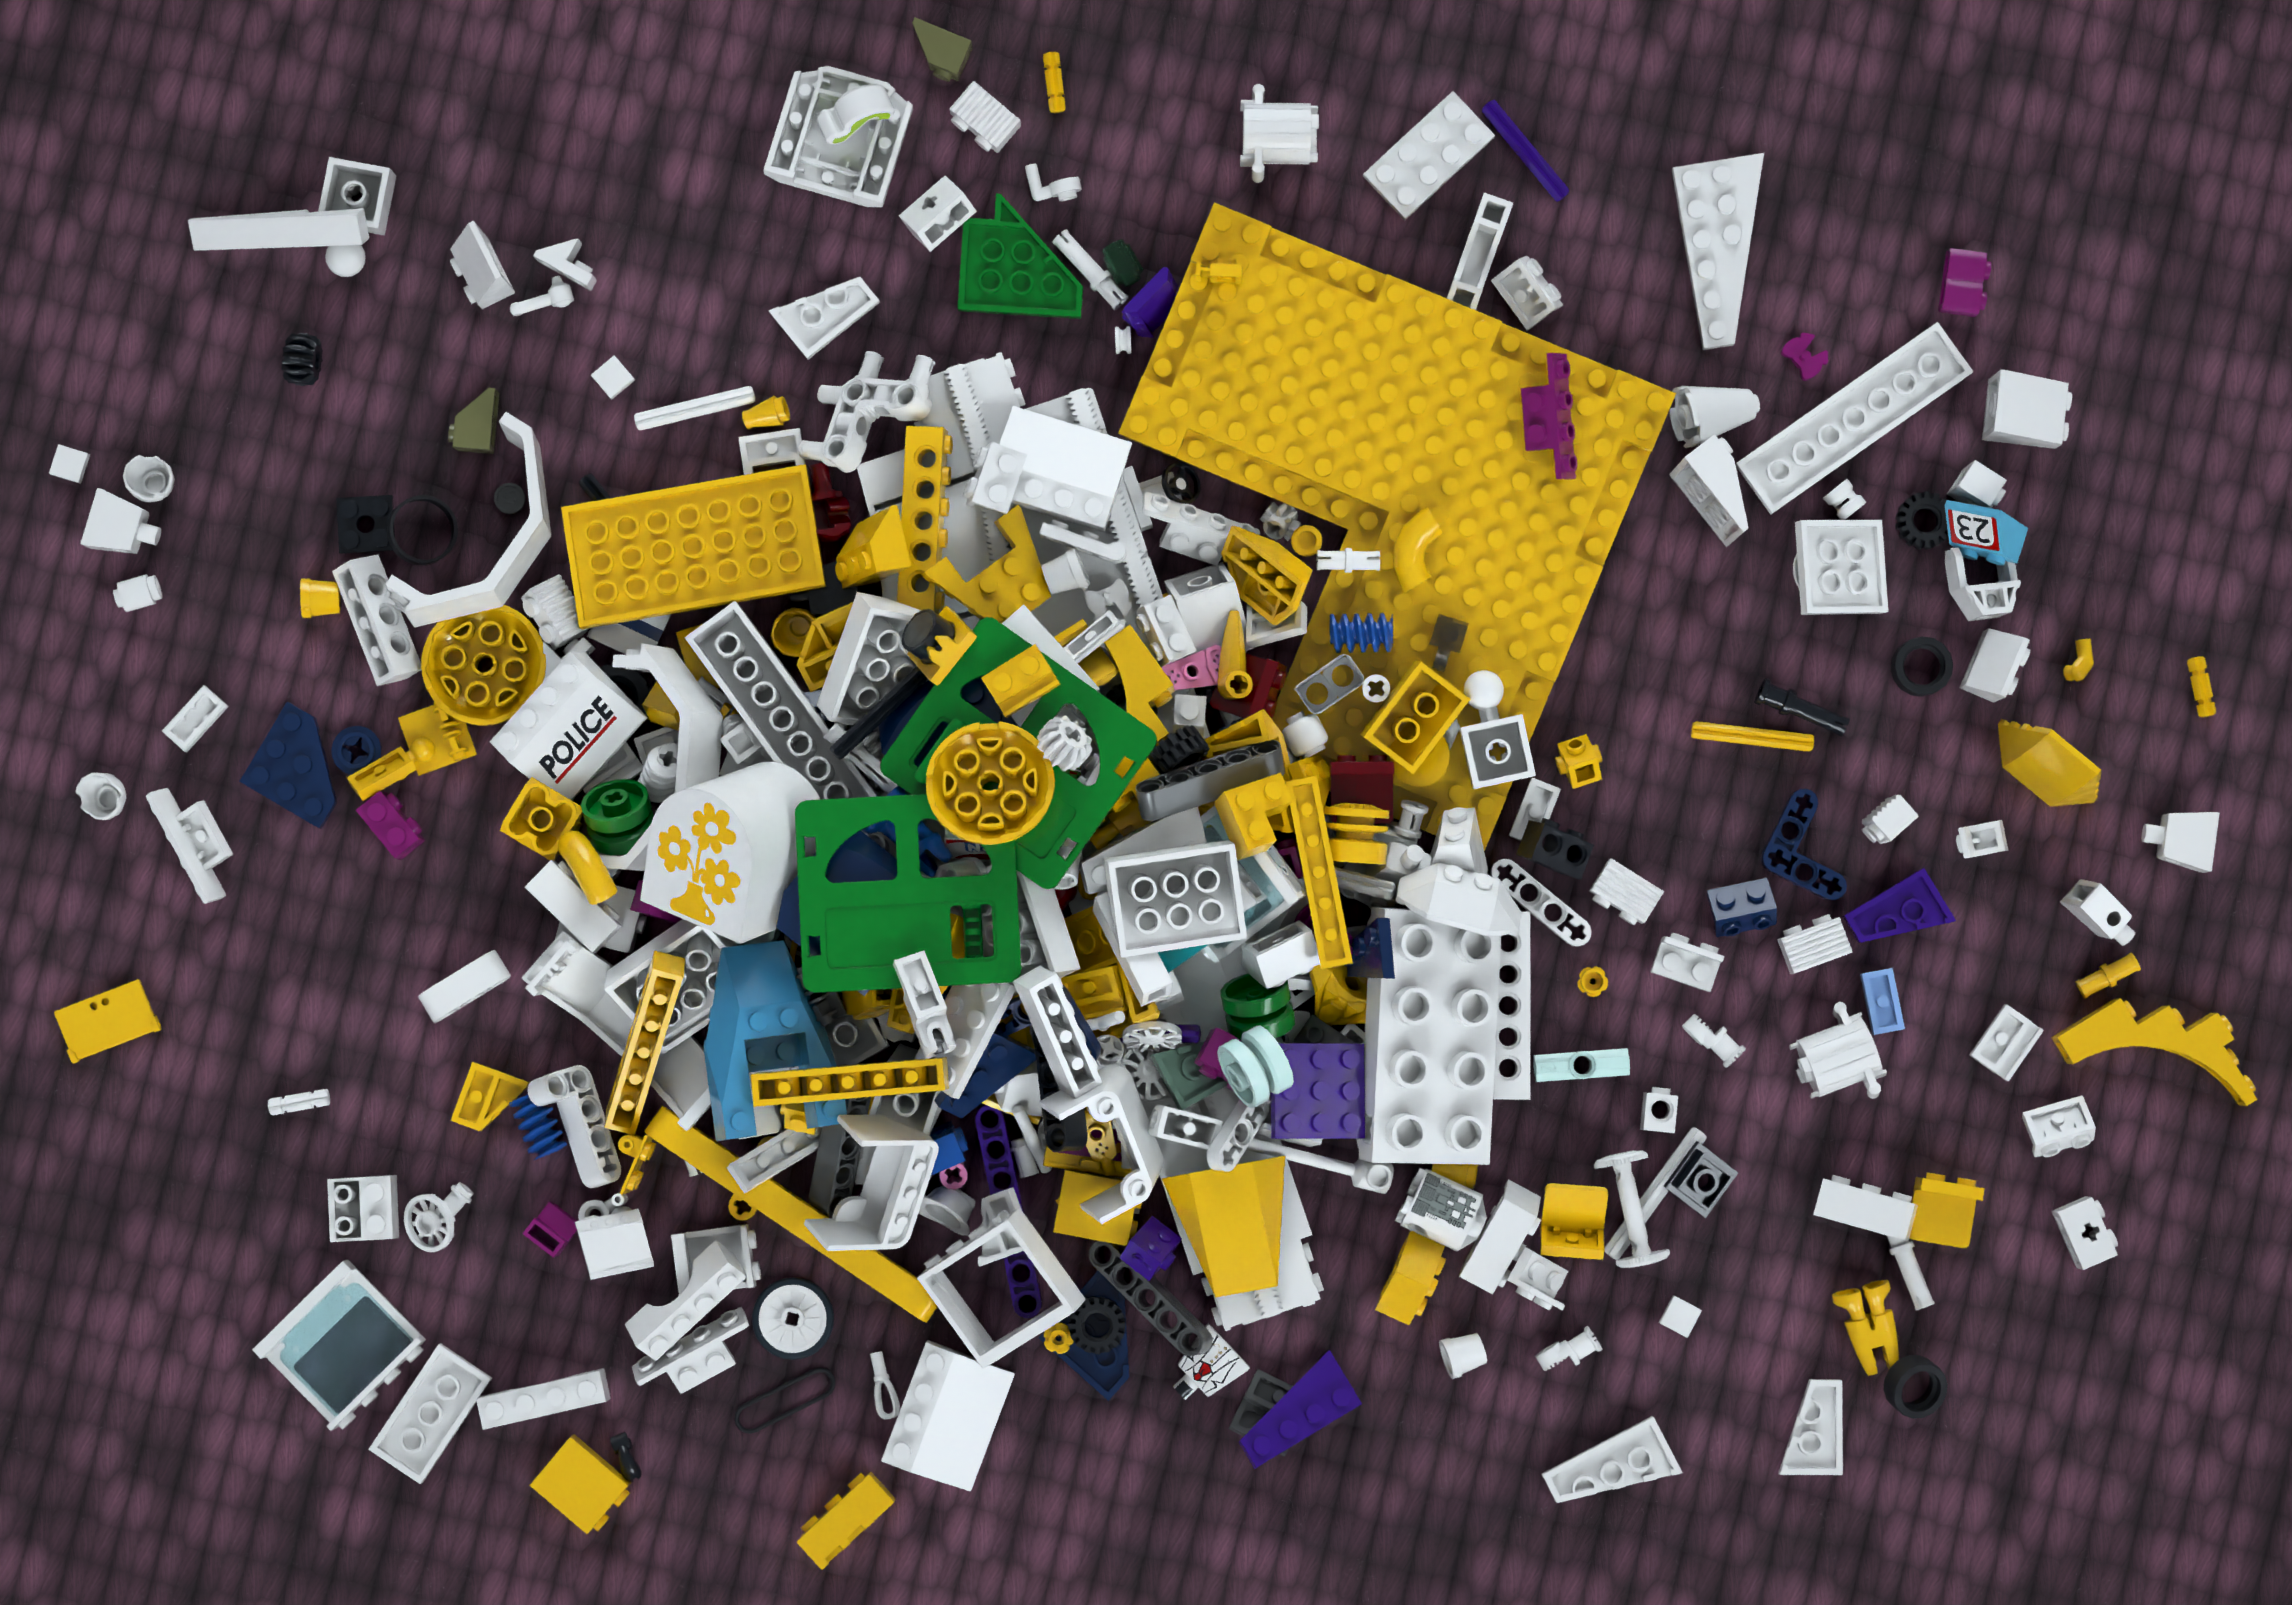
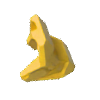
M1320 964L1314 966L1309 975L1315 991V1015L1330 1026L1365 1024L1368 978L1347 977V966L1344 965L1321 969Z

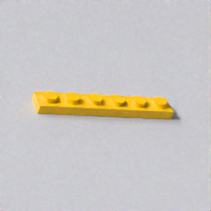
M1317 776L1285 781L1293 800L1290 804V810L1321 969L1353 964Z

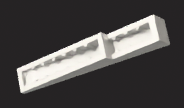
M364 208L321 212L295 210L192 218L188 220L194 251L363 245L369 239Z

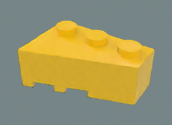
M872 1472L866 1476L862 1473L858 1474L847 1485L851 1490L842 1498L839 1494L835 1495L824 1506L827 1512L818 1519L814 1515L801 1527L804 1533L797 1540V1544L821 1570L895 1502L896 1498Z

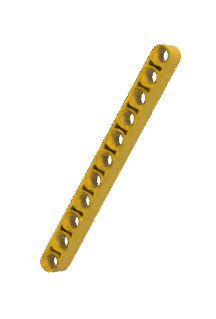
M665 1106L660 1107L644 1131L648 1136L925 1323L929 1321L938 1306L915 1275L878 1250L827 1251L805 1227L804 1221L805 1219L829 1218L828 1216L771 1178L744 1194L727 1169L730 1163L740 1157L695 1126L688 1131L684 1130L677 1123L680 1119L673 1111Z

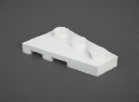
M857 277L827 288L823 292L807 298H800L793 303L768 311L807 360H809L878 305L880 301L862 278Z
M1809 1379L1778 1472L1779 1475H1843L1842 1380Z

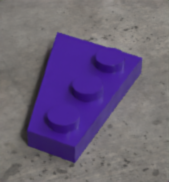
M1921 868L1842 916L1858 943L1956 921L1924 868Z

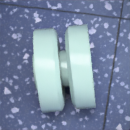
M1261 1025L1244 1032L1241 1041L1232 1039L1218 1047V1060L1223 1074L1238 1098L1248 1107L1255 1108L1267 1101L1270 1092L1279 1094L1292 1087L1294 1080L1290 1064L1276 1039Z

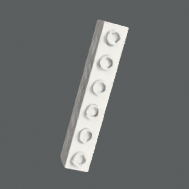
M1521 912L1519 932L1517 935L1512 936L1515 939V948L1511 952H1505L1501 949L1500 969L1505 965L1511 966L1515 971V979L1511 983H1504L1499 977L1493 1099L1530 1100V912ZM1505 996L1511 997L1515 1002V1010L1509 1015L1502 1013L1499 1009V1002ZM1504 1028H1510L1515 1033V1041L1510 1046L1503 1045L1499 1040V1033ZM1504 1059H1510L1515 1064V1072L1510 1077H1504L1499 1071V1065Z

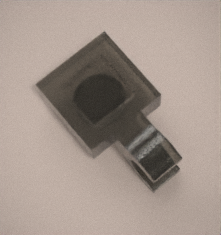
M1438 615L1429 643L1431 646L1438 647L1431 669L1444 672L1450 651L1457 654L1460 653L1469 623Z

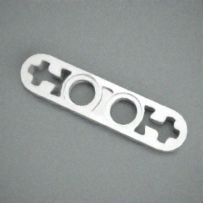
M1501 859L1493 864L1490 876L1498 879L1500 874L1497 870L1498 866L1504 868L1507 865L1512 868L1510 874L1515 879H1518L1519 874L1525 878L1517 884L1514 892L1509 889V886L1514 884L1507 878L1501 882L1516 902L1562 940L1576 947L1584 945L1589 941L1592 931L1587 921L1518 864L1510 859ZM1532 884L1536 887L1538 893L1534 901L1526 902L1521 898L1520 889L1523 885ZM1548 904H1556L1561 908L1562 913L1559 920L1552 922L1546 919L1544 909ZM1568 914L1573 917V919L1568 921L1572 926L1578 927L1582 925L1584 927L1582 930L1583 939L1576 938L1572 940L1570 938L1572 932L1566 926L1563 927L1562 932L1557 928V926L1565 921Z

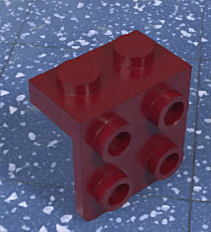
M1246 653V673L1251 677L1253 684L1251 692L1244 698L1229 700L1220 695L1216 685L1210 700L1211 707L1241 718H1247L1264 709L1272 719L1276 711L1277 702L1275 701L1278 692L1283 688L1286 681L1287 672L1285 671L1287 666L1271 659L1266 660ZM1235 680L1230 681V687L1238 690L1240 689V683H1237Z
M1337 755V762H1330L1331 806L1340 803L1373 805L1382 810L1389 811V819L1375 818L1374 824H1390L1394 818V761H1387V755H1368V761H1356V755ZM1331 815L1333 823H1337V815Z

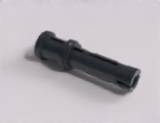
M1767 678L1761 683L1754 701L1757 705L1763 703L1777 709L1781 715H1788L1789 713L1841 737L1847 729L1842 726H1848L1850 721L1848 717H1843L1797 697V693L1793 689L1785 690L1771 684V680Z

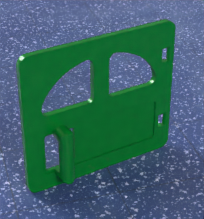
M986 617L977 623L973 629L977 636L975 641L938 686L934 685L881 760L880 769L883 775L911 795L926 794V772L930 759L938 746L950 734L964 726L977 722L980 724L996 723L963 699L961 694L962 688L969 682L985 676L1033 646L994 618ZM1042 653L1061 685L1040 698L1020 728L1026 730L1037 739L1039 731L1049 720L1057 716L1066 704H1074L1091 726L1100 755L1099 775L1096 783L1091 786L1082 784L1067 772L1062 771L1057 765L1054 766L1055 789L1047 813L1031 831L1015 839L1017 871L1044 889H1052L1060 883L1157 744V736L1152 729ZM942 722L948 723V726L919 767L916 766L914 763L916 757ZM1126 756L1134 761L1125 776L1121 778L1120 775L1115 773V770ZM990 781L985 783L982 788L988 791L997 790L999 784ZM1067 838L1077 842L1068 857L1064 859L1057 852Z
M927 794L820 799L800 802L795 809L802 978L805 988L813 993L902 988L893 966L894 960L923 950L926 953L938 986L1011 983L1019 978L1022 969L1015 840L994 845L980 844L988 854L992 864L990 872L986 875L924 878L920 873L918 826L923 819L937 820L930 808ZM883 821H890L894 824L897 855V877L895 879L842 883L828 881L826 871L829 862L845 841L873 824ZM804 837H815L816 856L805 857ZM981 904H989L992 907L994 954L991 957H984ZM953 906H961L963 913L965 956L959 959L954 958L952 955L950 909ZM809 936H820L821 955L810 957Z

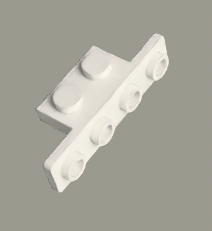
M1144 493L1142 513L1168 522L1160 538L1159 547L1217 566L1222 557L1221 552L1231 526H1237L1260 535V530L1250 524L1239 523L1227 519L1220 514H1212L1197 509L1191 504L1176 502L1161 494Z
M168 788L147 794L146 798L152 812L159 820L165 831L166 838L172 844L182 867L186 870L196 893L203 903L207 904L225 897L226 893L212 868L232 856L233 853L205 801L196 802L181 812Z
M742 1307L725 1312L720 1318L707 1325L699 1326L691 1334L678 1340L657 1361L650 1356H644L632 1366L635 1381L641 1386L667 1372L682 1394L732 1367L736 1362L723 1340L749 1326L745 1311Z

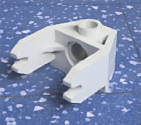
M1959 547L1951 548L1945 551V567L1949 592L1967 620L1992 619L2011 613L2016 601V590L2021 584V581L2017 578L2015 563L2005 561L2003 566L1996 565L1999 579L1997 583L1969 586L1966 581L1961 551Z

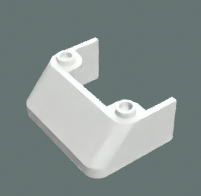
M1109 1064L1097 1070L1102 1084L1076 1099L1060 1090L1039 1101L1043 1109L1059 1120L1087 1107L1090 1115L1099 1122L1113 1121L1132 1172L1127 1174L1122 1182L1080 1204L1084 1212L1101 1224L1145 1201L1149 1197L1164 1164L1155 1136L1149 1134V1120L1130 1072L1119 1064Z
M838 1115L837 1121L860 1146H876L861 1195L850 1196L841 1200L836 1206L832 1218L805 1219L804 1225L827 1251L900 1248L911 1237L939 1147L929 1135L883 1115Z

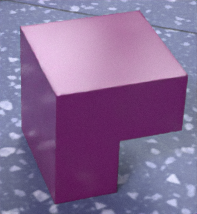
M550 1201L522 1234L554 1258L561 1254L577 1233L575 1225L577 1220Z

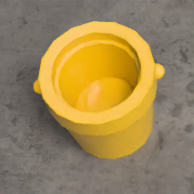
M311 578L301 579L300 603L302 618L340 613L341 596L337 582L311 580Z

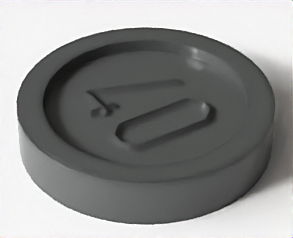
M505 483L496 490L494 502L501 512L515 514L523 509L526 495L517 484Z

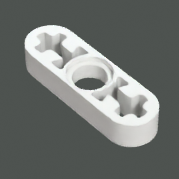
M1241 1100L1238 1101L1208 1149L1207 1162L1211 1169L1229 1172L1235 1168L1268 1115V1100L1255 1108L1248 1107ZM1239 1124L1241 1127V1135L1239 1139L1236 1140L1235 1129Z

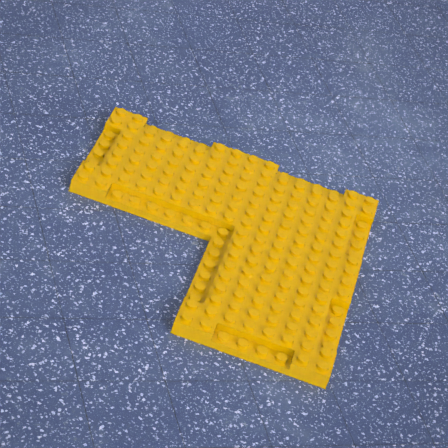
M1214 202L1190 259V264L1118 434L1347 529V534L1339 551H1345V548H1352V551H1380V571L1352 570V573H1345L1344 570H1331L1307 627V633L1304 634L1285 684L1276 701L1277 706L1272 718L1273 722L1282 732L1289 725L1286 719L1303 711L1305 716L1313 714L1306 707L1294 688L1339 655H1349L1362 672L1364 680L1375 674L1385 677L1390 684V693L1417 659L1463 694L1464 684L1467 678L1474 672L1488 670L1495 673L1501 679L1504 686L1503 698L1497 705L1499 718L1523 714L1528 742H1530L1676 393L1619 369L1615 370L1506 325L1502 323L1503 321L1389 274L1385 275ZM1217 258L1236 259L1237 264H1242V284L1212 283L1210 278L1202 277V282H1197L1196 262H1201L1202 267L1210 268V263H1217ZM1547 353L1567 354V360L1570 364L1571 371L1568 380L1569 391L1573 398L1571 420L1575 428L1573 447L1578 463L1577 470L1575 471L1576 479L1572 480L1556 479L1554 449L1526 451L1521 388L1549 385ZM1428 507L1443 532L1442 535L1435 538L1428 545L1425 551L1424 561L1432 577L1405 593L1400 586L1393 566L1394 544L1403 526L1419 511ZM1355 613H1359L1362 622L1365 621L1367 613L1372 614L1375 622H1377L1380 613L1385 614L1387 622L1390 621L1393 614V647L1391 652H1387L1384 643H1381L1378 652H1374L1372 645L1368 644L1366 652L1362 653L1359 644H1356L1353 653H1349L1346 644H1343L1341 653H1336L1334 645H1330V614H1334L1337 623H1339L1342 614H1347L1349 622H1352ZM1339 665L1334 668L1332 680L1336 685L1345 687L1353 681L1354 673L1349 666ZM1380 680L1377 683L1370 681L1368 686L1371 689L1368 694L1372 697L1375 694L1382 696L1384 693L1381 689L1384 685L1383 682ZM1313 683L1307 688L1306 697L1310 703L1319 705L1327 700L1328 690L1322 683ZM1362 685L1322 713L1316 714L1328 734V740L1324 743L1326 749L1313 756L1320 754L1321 758L1327 762L1329 769L1330 762H1337V755H1356V761H1368V755H1386L1360 735L1361 731L1385 701L1376 703L1367 700L1362 693ZM1467 703L1456 718L1460 727L1481 723L1479 710L1473 708L1469 703ZM1459 730L1450 749L1448 768L1437 782L1425 787H1414L1402 782L1395 773L1393 774V815L1395 819L1400 820L1403 810L1401 807L1402 800L1422 803L1428 806L1429 809L1428 813L1423 815L1420 829L1436 835L1444 810H1451L1456 807H1475L1485 851L1513 781L1472 789ZM1498 742L1493 744L1492 750H1489V755L1495 756L1496 761L1501 760V754L1506 753L1505 747H1499Z

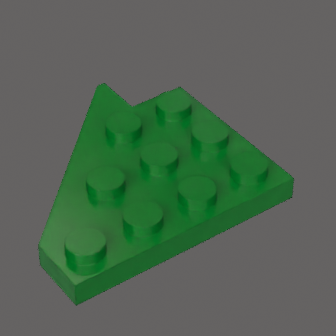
M996 193L994 219L969 218L963 223L958 311L1081 319L1083 286L1001 194Z

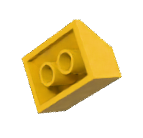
M892 505L857 523L836 557L835 572L838 580L842 583L843 589L877 583L911 567L897 505Z
M1416 659L1361 731L1360 735L1414 774L1470 701V698L1423 662Z

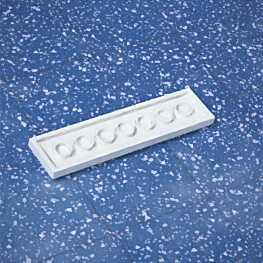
M1937 322L1738 461L1735 465L1771 515L1971 375L1973 370Z

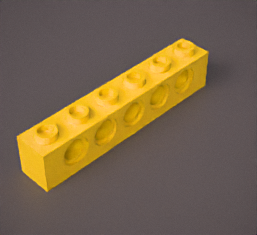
M906 426L901 524L911 567L898 572L897 602L919 610L931 609L939 614V610H942L945 605V594L943 591H940V587L933 582H929V587L926 591L917 592L915 584L920 577H923L921 574L942 560V548H947L948 530L944 529V517L949 516L950 502L949 498H945L946 485L949 486L951 483V467H947V454H952L953 438L948 435L949 431L944 427ZM929 452L935 453V463L931 467H923V456ZM927 483H932L934 485L933 495L923 499L920 495L921 488ZM930 514L933 518L931 527L921 530L919 528L920 518L923 515ZM925 545L930 546V557L925 561H919L917 558L919 548Z
M658 951L653 953L606 1108L604 1125L606 1129L631 1135L636 1133L684 977L685 958Z
M947 1057L751 1074L754 1107L949 1089Z

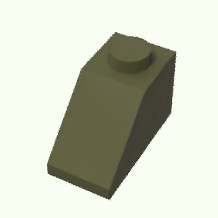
M914 17L912 22L914 32L930 70L934 71L933 75L947 82H950L951 79L959 81L973 49L972 41Z
M495 388L486 389L455 416L454 424H450L448 439L449 442L453 443L452 447L457 451L494 454L500 394Z

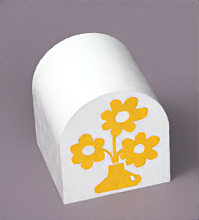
M761 762L670 795L661 803L651 823L640 901L740 944L776 930L783 892L798 874L795 809L802 801L820 800L816 790L795 769L782 763ZM804 837L805 857L812 856L816 851L815 837Z

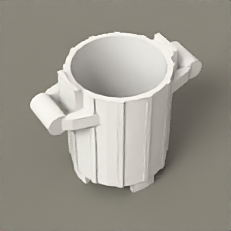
M1261 84L1253 86L1252 100H1241L1240 111H1243V155H1240V167H1252V180L1256 183H1260L1264 179V164H1309L1310 162L1318 161L1316 139L1317 129H1319L1318 106H1311V103H1263L1265 88Z
M1843 1002L1836 1003L1833 1009V1016L1837 1018L1838 1025L1799 1039L1796 1043L1789 1045L1790 1050L1797 1048L1800 1059H1797L1799 1069L1796 1072L1801 1084L1805 1082L1810 1083L1814 1091L1810 1094L1811 1099L1827 1095L1861 1081L1865 1084L1868 1097L1874 1099L1878 1097L1881 1091V1086L1876 1082V1079L1887 1074L1886 1069H1882L1879 1053L1870 1031L1861 1018L1862 1012L1849 1016L1846 1011L1847 1007Z

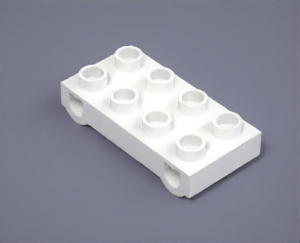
M1371 907V916L1367 926L1378 917L1390 918L1395 979L1368 978L1364 1040L1365 1139H1356L1359 1159L1371 1163L1490 1165L1501 936H1485L1428 920L1409 908Z

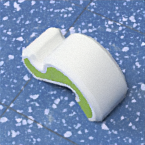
M870 84L857 87L840 96L833 108L824 109L820 112L817 121L826 142L834 145L846 141L870 119H891L895 110L884 86Z

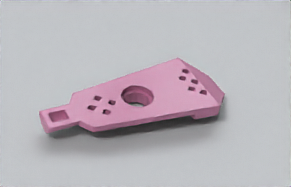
M1211 646L1161 667L1173 683L1174 690L1216 686L1218 684V664L1221 646ZM1188 666L1196 669L1195 677L1188 675Z

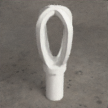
M882 1351L871 1353L870 1357L875 1375L873 1378L874 1382H876L874 1398L877 1413L883 1419L895 1418L899 1414L900 1404L896 1391L889 1380L890 1377L886 1371ZM882 1383L886 1385L893 1404V1411L890 1414H886L883 1410L881 1399Z

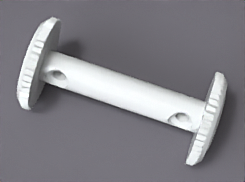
M1633 1150L1605 1156L1596 1160L1594 1164V1169L1613 1166L1616 1174V1184L1633 1256L1616 1260V1265L1620 1268H1634L1653 1264L1667 1259L1670 1254L1669 1249L1651 1252L1648 1245V1235L1635 1178L1631 1169V1162L1648 1158V1154L1643 1150Z

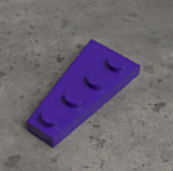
M1330 1350L1239 1441L1254 1469L1362 1404Z

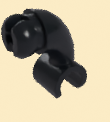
M625 1432L612 1436L610 1442L615 1454L619 1456L620 1468L624 1478L629 1482H633L635 1478L639 1480L642 1471L630 1453V1449H633L631 1439L628 1438Z

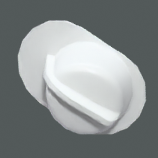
M945 1186L935 1188L927 1196H924L918 1214L946 1226L955 1233L968 1235L970 1229L967 1221L975 1208L976 1202L960 1189H948Z

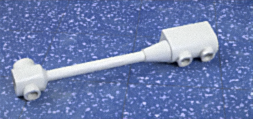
M1157 1104L1150 1116L1149 1134L1208 1150L1224 1124L1222 1120ZM1235 1130V1138L1238 1140L1241 1132ZM1255 1138L1252 1139L1246 1149L1274 1157L1286 1156V1160L1349 1175L1354 1187L1382 1194L1387 1193L1393 1179L1394 1168L1391 1163H1371L1358 1159L1353 1164Z

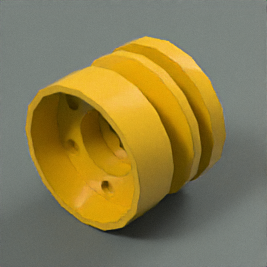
M1340 803L1330 807L1324 806V814L1337 815V823L1326 822L1327 829L1336 831V837L1329 838L1333 861L1386 864L1387 844L1373 840L1374 833L1388 831V826H1377L1374 823L1375 818L1389 819V811L1369 804Z

